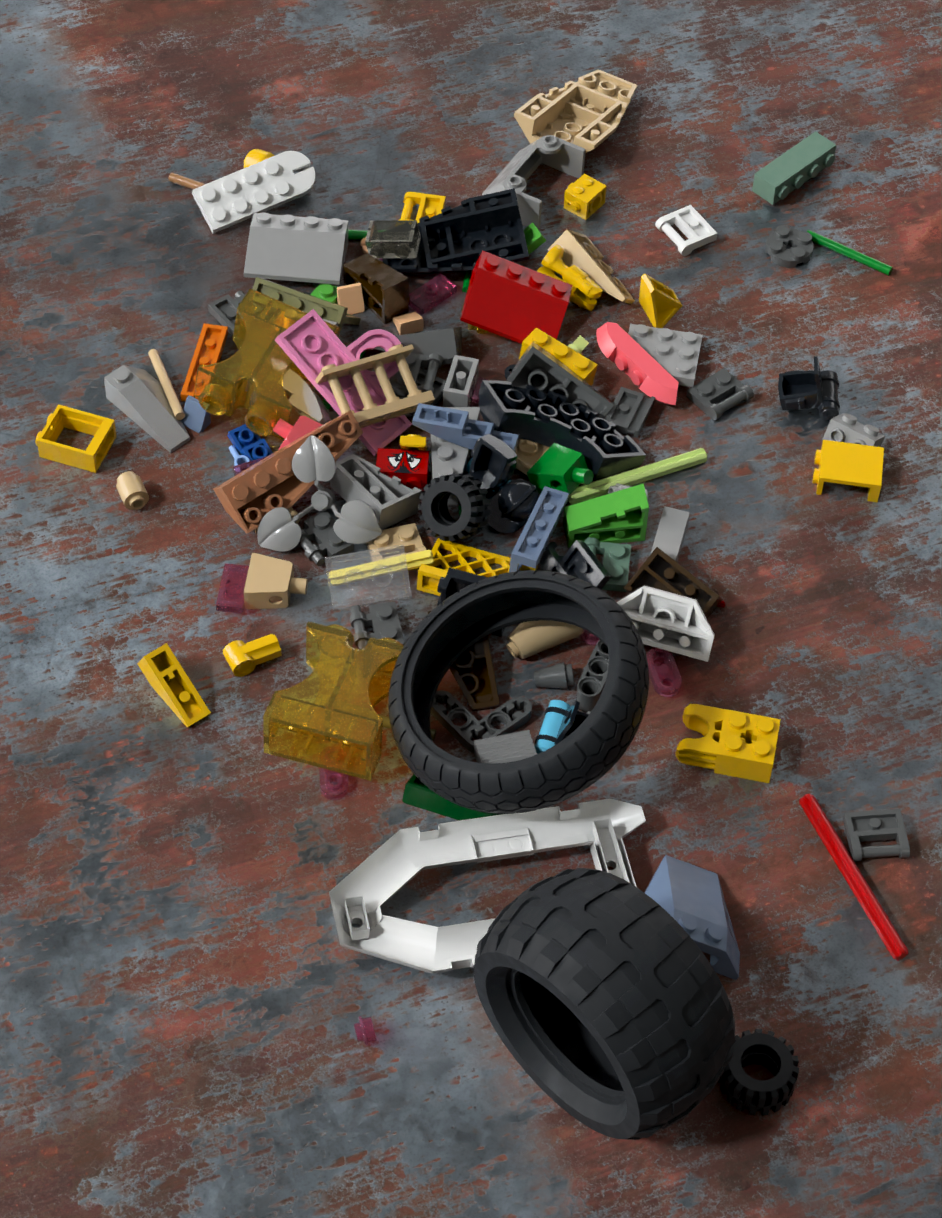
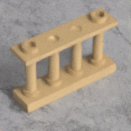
M402 344L391 347L387 352L339 366L335 364L327 365L321 369L320 374L315 379L317 384L329 382L342 415L351 409L338 378L351 374L364 405L363 411L355 413L354 410H351L360 428L415 412L419 403L430 405L435 400L431 390L423 393L421 390H418L405 358L413 351L414 347L412 344L404 347ZM396 361L409 393L406 398L400 399L396 397L383 366L384 364ZM374 368L387 400L385 404L377 406L376 403H373L361 371Z

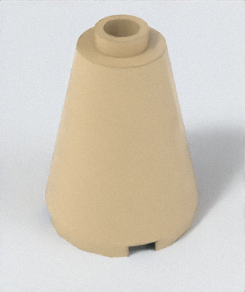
M540 620L523 622L507 637L509 643L506 644V647L514 658L519 656L521 659H525L577 638L584 631L578 626L558 621Z

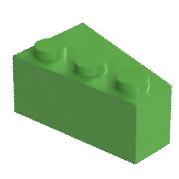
M644 483L564 507L563 527L568 548L576 540L585 541L589 537L596 538L599 542L609 543L645 541L649 504Z

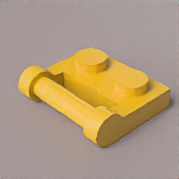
M406 192L403 199L404 208L401 219L397 221L396 228L405 224L412 226L419 223V219L427 215L431 218L441 214V209L445 207L446 196ZM418 204L419 209L416 220H410L413 206Z

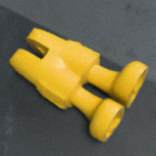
M558 244L555 245L546 254L541 262L543 266L537 272L573 285L569 301L575 303L580 308L592 311L597 303L596 299L600 298L603 292L602 288L578 266L572 265L568 267L562 261L564 255L563 247ZM555 272H557L558 274H560V275L562 276V279L559 278V277L555 274Z

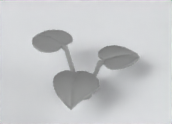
M311 435L295 452L292 459V470L300 481L304 483L314 481L318 491L311 498L312 505L293 518L287 508L277 507L270 510L260 522L257 539L258 544L263 548L279 552L293 549L298 545L302 536L301 527L296 521L313 509L326 511L331 508L334 515L338 517L333 526L334 532L341 540L347 543L360 544L369 542L380 536L382 529L372 508L361 500H352L345 503L341 508V513L338 512L337 505L334 503L335 495L333 491L324 488L319 483V481L326 482L333 478L336 471L335 459L326 444L316 436Z

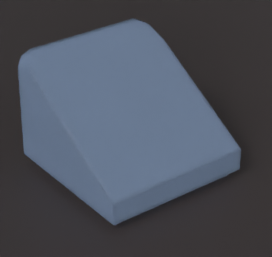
M189 395L186 398L183 409L185 417L181 421L185 427L197 433H202L211 423L210 406Z

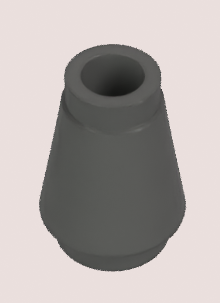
M562 662L539 671H534L536 688L568 689V686L574 685L572 664Z

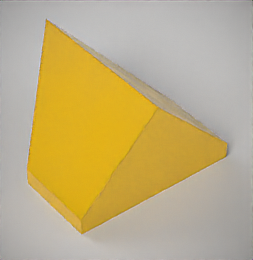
M647 274L641 276L639 302L653 327L663 328L682 307V304L673 289Z

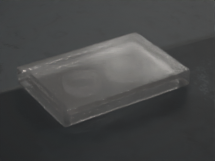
M404 544L325 557L333 611L349 609L355 605L361 607L413 598Z

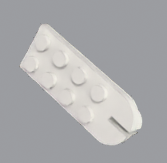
M285 151L192 190V195L211 232L216 233L252 218L254 213L266 212L306 195L314 185L315 170L314 167L310 168L311 162L304 154L297 151Z

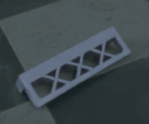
M544 486L511 553L509 572L520 571L522 565L536 569L568 502L569 493Z

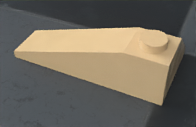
M567 229L547 249L550 251L555 245H560L564 249L562 261L568 267L572 265L578 266L604 292L616 299L629 304L635 301L623 283L616 277L611 276L614 272L613 269L602 261L604 256L586 235Z

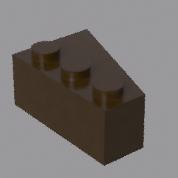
M368 253L343 265L344 283L346 285L361 283L364 304L384 324L393 321L392 317L409 313L408 277Z
M658 547L654 549L623 588L633 593L645 585L696 599L706 619L709 618L723 600Z

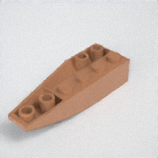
M349 410L260 460L213 490L225 511L247 534L259 527L262 518L270 510L277 507L289 509L314 484V481L310 483L300 481L292 470L293 456L309 436L314 435L323 441L336 461L363 434V431L352 411Z

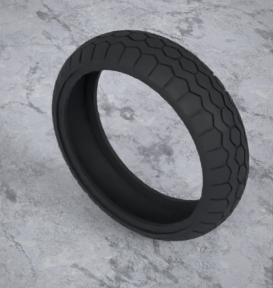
M539 570L508 572L485 578L478 583L475 582L461 589L460 592L454 593L445 599L442 604L435 607L419 623L405 643L392 673L388 699L389 720L396 746L410 770L424 785L442 798L461 807L486 813L514 814L535 811L558 804L587 789L604 776L623 756L634 739L643 719L648 699L649 669L646 651L635 625L626 612L608 594L591 583L571 575ZM540 620L558 621L587 630L608 647V674L598 702L589 716L574 732L548 750L518 761L490 764L477 763L455 757L432 742L430 714L437 688L445 673L457 658L485 636L518 623Z

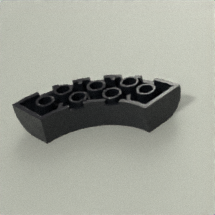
M482 380L479 390L480 412L485 422L494 423V431L518 434L519 438L547 447H551L556 443L582 453L588 469L593 472V481L639 468L646 457L643 450L629 435L624 437L615 430L616 424L611 421L608 422L603 418H598V412L583 404L578 407L567 402L566 396L552 391H548V394H545L532 385L520 388L512 386V382Z

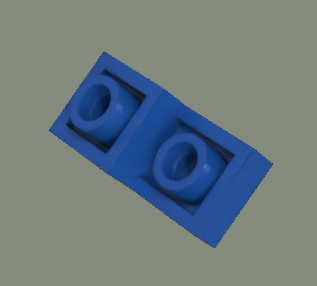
M251 422L228 432L229 440L235 446L239 455L249 458L250 466L273 453L266 440L259 437Z

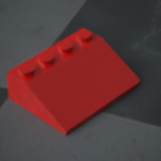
M482 250L472 271L460 321L520 344L535 328L540 329L557 340L573 285Z

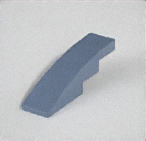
M419 403L412 420V425L436 437L471 450L474 449L476 441L487 434L502 440L514 452L519 442L518 434L494 431V423L469 419L468 411Z

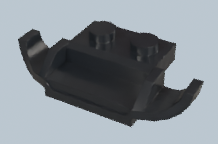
M576 540L564 556L558 555L555 551L557 544L550 542L540 558L541 571L571 575L591 583L600 590L611 578L610 574L583 540Z

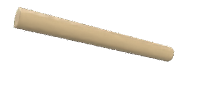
M151 349L148 355L173 414L177 420H182L185 417V413L160 355L156 349Z

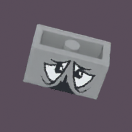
M454 355L443 389V407H470L478 382L479 359Z

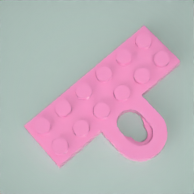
M314 309L275 339L277 344L339 416L341 411L329 382L317 384L315 381L321 369L330 364L339 366L360 360L361 353L366 349L373 350L376 347H381L387 352L391 347L401 344L399 339L392 333L382 329H374L364 333L346 347ZM396 361L383 365L389 379L399 371ZM361 371L373 403H376L377 406L385 404L387 400L375 371ZM351 374L338 378L350 409L354 410L355 413L363 411L364 405ZM405 415L361 428L363 434L359 439L375 456L378 448H385L406 431L412 423Z

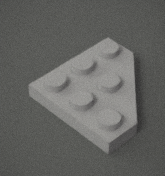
M630 324L628 334L679 382L678 385L694 386L702 334L675 331L668 328H655L642 324Z

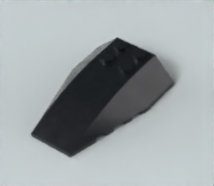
M515 188L468 198L461 201V205L453 209L450 206L441 209V214L431 218L427 215L420 218V222L412 226L405 224L379 235L382 254L386 252L384 238H420L415 258L382 257L384 264L401 274H442L473 271L482 250L514 263L530 259Z

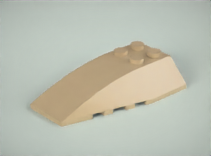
M598 69L579 77L578 82L569 81L561 89L557 87L550 89L549 94H537L516 110L514 117L530 144L543 136L553 135L586 149L585 153L595 149L616 131L637 89V85Z

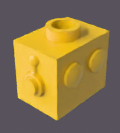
M583 174L565 190L564 209L587 220L605 204L607 186Z

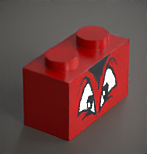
M378 448L376 466L381 468L380 472L390 478L398 477L401 479V484L413 490L416 487L425 491L423 488L428 483L429 451Z

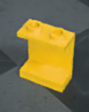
M823 440L821 450L816 449L814 464L819 465L818 469L814 468L812 481L813 484H817L816 494H822L824 482L868 487L867 501L878 502L882 486L884 448Z

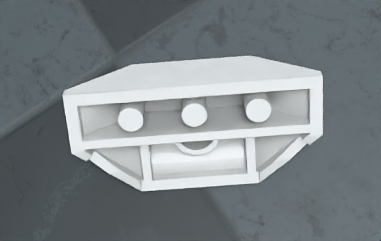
M644 585L617 602L632 620L643 644L708 662L715 634L696 599Z

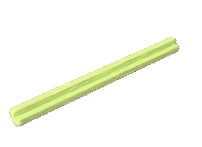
M699 448L591 482L589 485H581L569 495L568 501L570 504H575L607 494L609 487L615 486L617 483L632 486L705 463L708 456L704 448Z

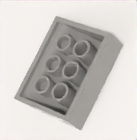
M264 212L254 213L249 231L244 277L340 285L348 248V220H340L338 218L323 219L314 216L297 217L289 214L272 215Z

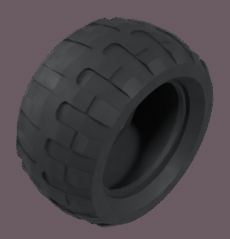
M577 868L565 869L553 877L543 879L531 885L500 911L489 926L485 936L478 942L474 963L475 986L481 1004L495 1031L515 1060L555 1103L578 1121L598 1133L616 1139L639 1140L640 1138L652 1136L661 1128L665 1129L685 1118L712 1091L722 1076L724 1068L733 1058L735 1042L734 1015L727 993L710 962L688 933L665 909L639 888L618 876L597 869Z

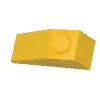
M167 643L145 655L137 663L152 688L187 728L211 713Z

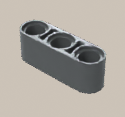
M600 639L577 685L576 700L580 702L579 710L583 712H591L606 683L609 653L608 647Z

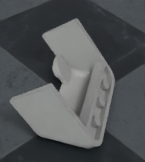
M553 135L543 136L521 149L485 189L482 195L515 188L522 225L529 226L533 222L540 229L542 200L524 193L527 186L526 180L541 163L580 178L584 174L586 149Z

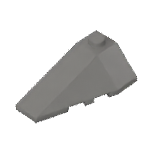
M122 365L104 377L106 398L170 453L190 441V436L182 421L175 418L161 383L146 370Z

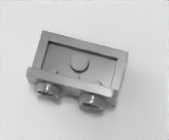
M844 413L830 420L822 440L878 447L882 445L885 435L879 433L878 428L868 424L863 425L857 422L855 416Z

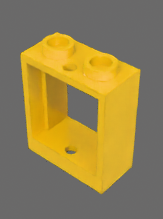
M58 404L55 411L49 414L44 429L39 431L36 436L35 443L38 446L39 457L96 473L117 437L115 420ZM64 428L94 436L86 451L56 443V440Z

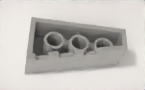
M445 407L468 411L469 419L480 421V407ZM430 434L432 479L457 473H464L466 475V468L470 461L472 450ZM452 493L449 496L447 505H458L460 500Z

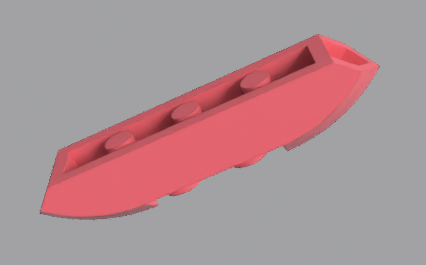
M607 322L599 327L596 336L603 354L614 362L619 370L624 371L631 378L632 382L639 386V389L646 395L655 397V400L661 403L676 406L679 382L617 323Z

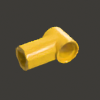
M270 634L244 643L242 640H236L226 645L223 649V655L233 674L237 677L246 676L254 670L256 665L282 656L279 641L275 634Z

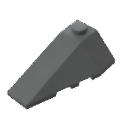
M462 327L396 336L403 347L413 345L414 349L411 353L428 356L432 353L441 355L443 358L442 365L451 364L454 355H462ZM376 347V348H374V349H376V350L385 351V350H384L383 348H381V347Z
M534 341L521 356L506 380L512 382V386L526 388V385H532L545 394H548V391H552L566 396L567 402L578 407L583 404L598 412V418L604 419L614 406L612 402Z

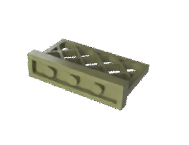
M256 277L249 301L283 313L292 311L302 316H305L314 309L322 319L338 322L337 331L341 332L343 323L359 325L361 318L347 314V307L260 277Z

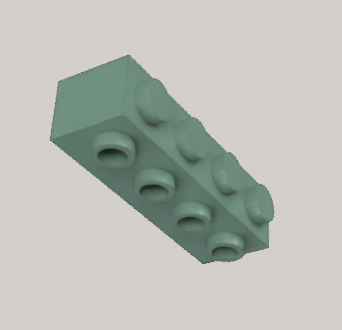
M815 131L754 174L752 191L772 205L786 198L790 192L800 188L807 180L816 177L820 171L833 164L835 161L836 144Z

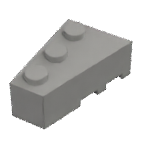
M355 454L335 462L336 471L330 480V486L346 502L361 500L367 503L374 511L382 530L418 513L419 497L422 490L416 487L412 490L401 484V479L398 477L390 478L380 472L381 468Z

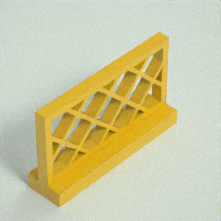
M438 538L431 550L434 564H421L418 570L417 590L440 596L441 593L437 592L440 578L446 577L449 570L448 562L458 560L461 565L452 568L475 574L473 569L483 567L486 572L477 575L492 577L508 573L511 558L451 541H443ZM444 549L451 551L452 554L442 556L439 551ZM474 557L477 561L467 563L464 558ZM496 563L501 565L502 568L492 570L489 565ZM441 565L444 568V570L436 568L434 566ZM522 565L520 570H537V567L535 569L532 567Z

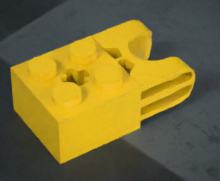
M690 704L684 709L683 722L688 729L697 731L704 737L696 739L685 738L680 741L676 748V758L683 764L713 769L716 774L769 783L781 719L700 704Z

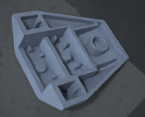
M665 855L651 879L645 894L657 902L682 926L701 951L710 954V964L716 973L737 980L739 977L740 951L718 874Z

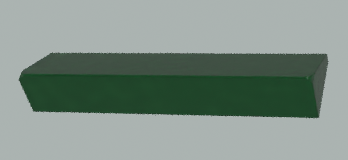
M414 774L405 784L402 801L424 810L459 821L501 815L471 810L454 804L430 790Z

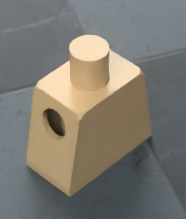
M252 553L244 588L245 609L286 608L289 606L291 593L306 595L308 579L295 578L293 563L290 561Z

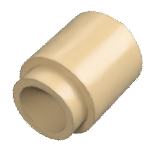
M132 471L119 475L116 488L124 506L130 510L143 508L149 500V495L140 476Z

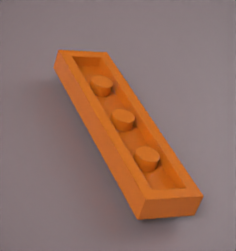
M203 324L180 394L181 401L186 402V398L190 395L204 403L207 402L228 336V326Z

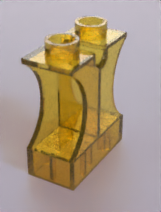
M250 288L237 307L233 341L239 350L224 361L209 365H199L197 369L194 398L198 399L201 407L208 413L218 416L223 414L232 416L237 408H246L248 412L244 421L252 432L261 436L272 435L285 440L272 431L280 418L288 423L290 422L292 405L284 392V375L291 369L305 382L309 380L277 344L275 339L307 313ZM324 321L339 338L340 327Z
M308 621L306 625V663L313 669V672L299 684L274 692L263 715L264 753L371 781L381 758L383 719L373 708L381 700L389 696L392 673L404 646L392 638H370L364 648L356 649L352 647L354 636L347 628L335 624L325 626Z

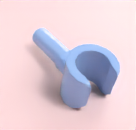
M231 445L229 450L234 457V470L236 473H240L239 465H245L249 468L250 461L247 456L239 455L235 446Z

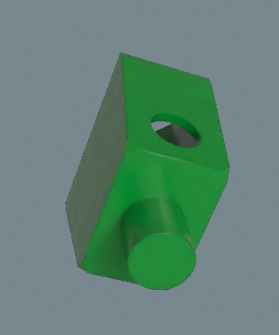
M556 443L527 472L530 483L537 487V491L540 494L544 486L569 493L570 495L580 484L589 485L593 480V472L588 469L584 455Z

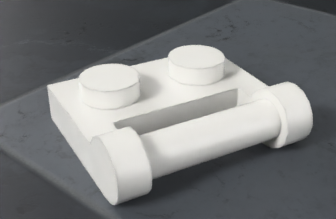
M691 205L662 216L655 224L660 232H664L676 244L678 251L683 256H687L694 249L717 240V232ZM675 224L688 240L685 241L671 225Z

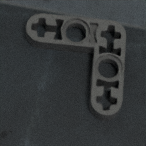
M444 690L436 691L431 707V714L471 753H474L473 737L476 739L482 737L484 739L512 733L530 720L532 705L528 699L514 697L478 721L451 693ZM460 717L464 718L467 723L463 726H456L452 723V720ZM502 721L506 726L502 729H495L491 726V723Z

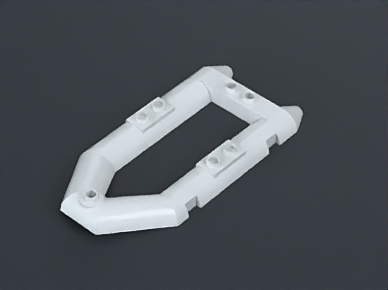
M604 799L578 803V809L562 812L559 806L524 813L501 814L438 824V830L420 832L419 827L400 829L329 891L340 946L431 974L467 967L473 968L478 942L485 936L495 918L435 927L382 915L380 907L424 869L471 862H487L589 845L597 870L618 876L636 887L622 838L646 821L642 806L614 799ZM607 867H613L614 870H608ZM353 924H360L361 927L355 928V927H353L352 925H353Z

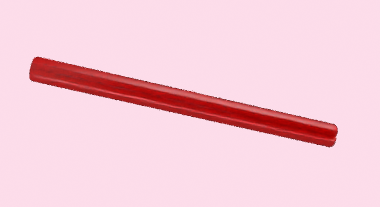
M810 793L805 794L804 797L800 798L799 804L892 958L897 961L902 960L909 953L907 947L818 801Z

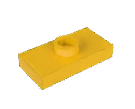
M416 434L400 436V448L403 450L427 451L426 437Z

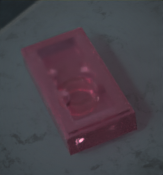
M439 274L409 293V306L422 315L455 294L457 286L445 276Z
M225 563L216 602V611L243 613L245 606L244 588L249 566Z

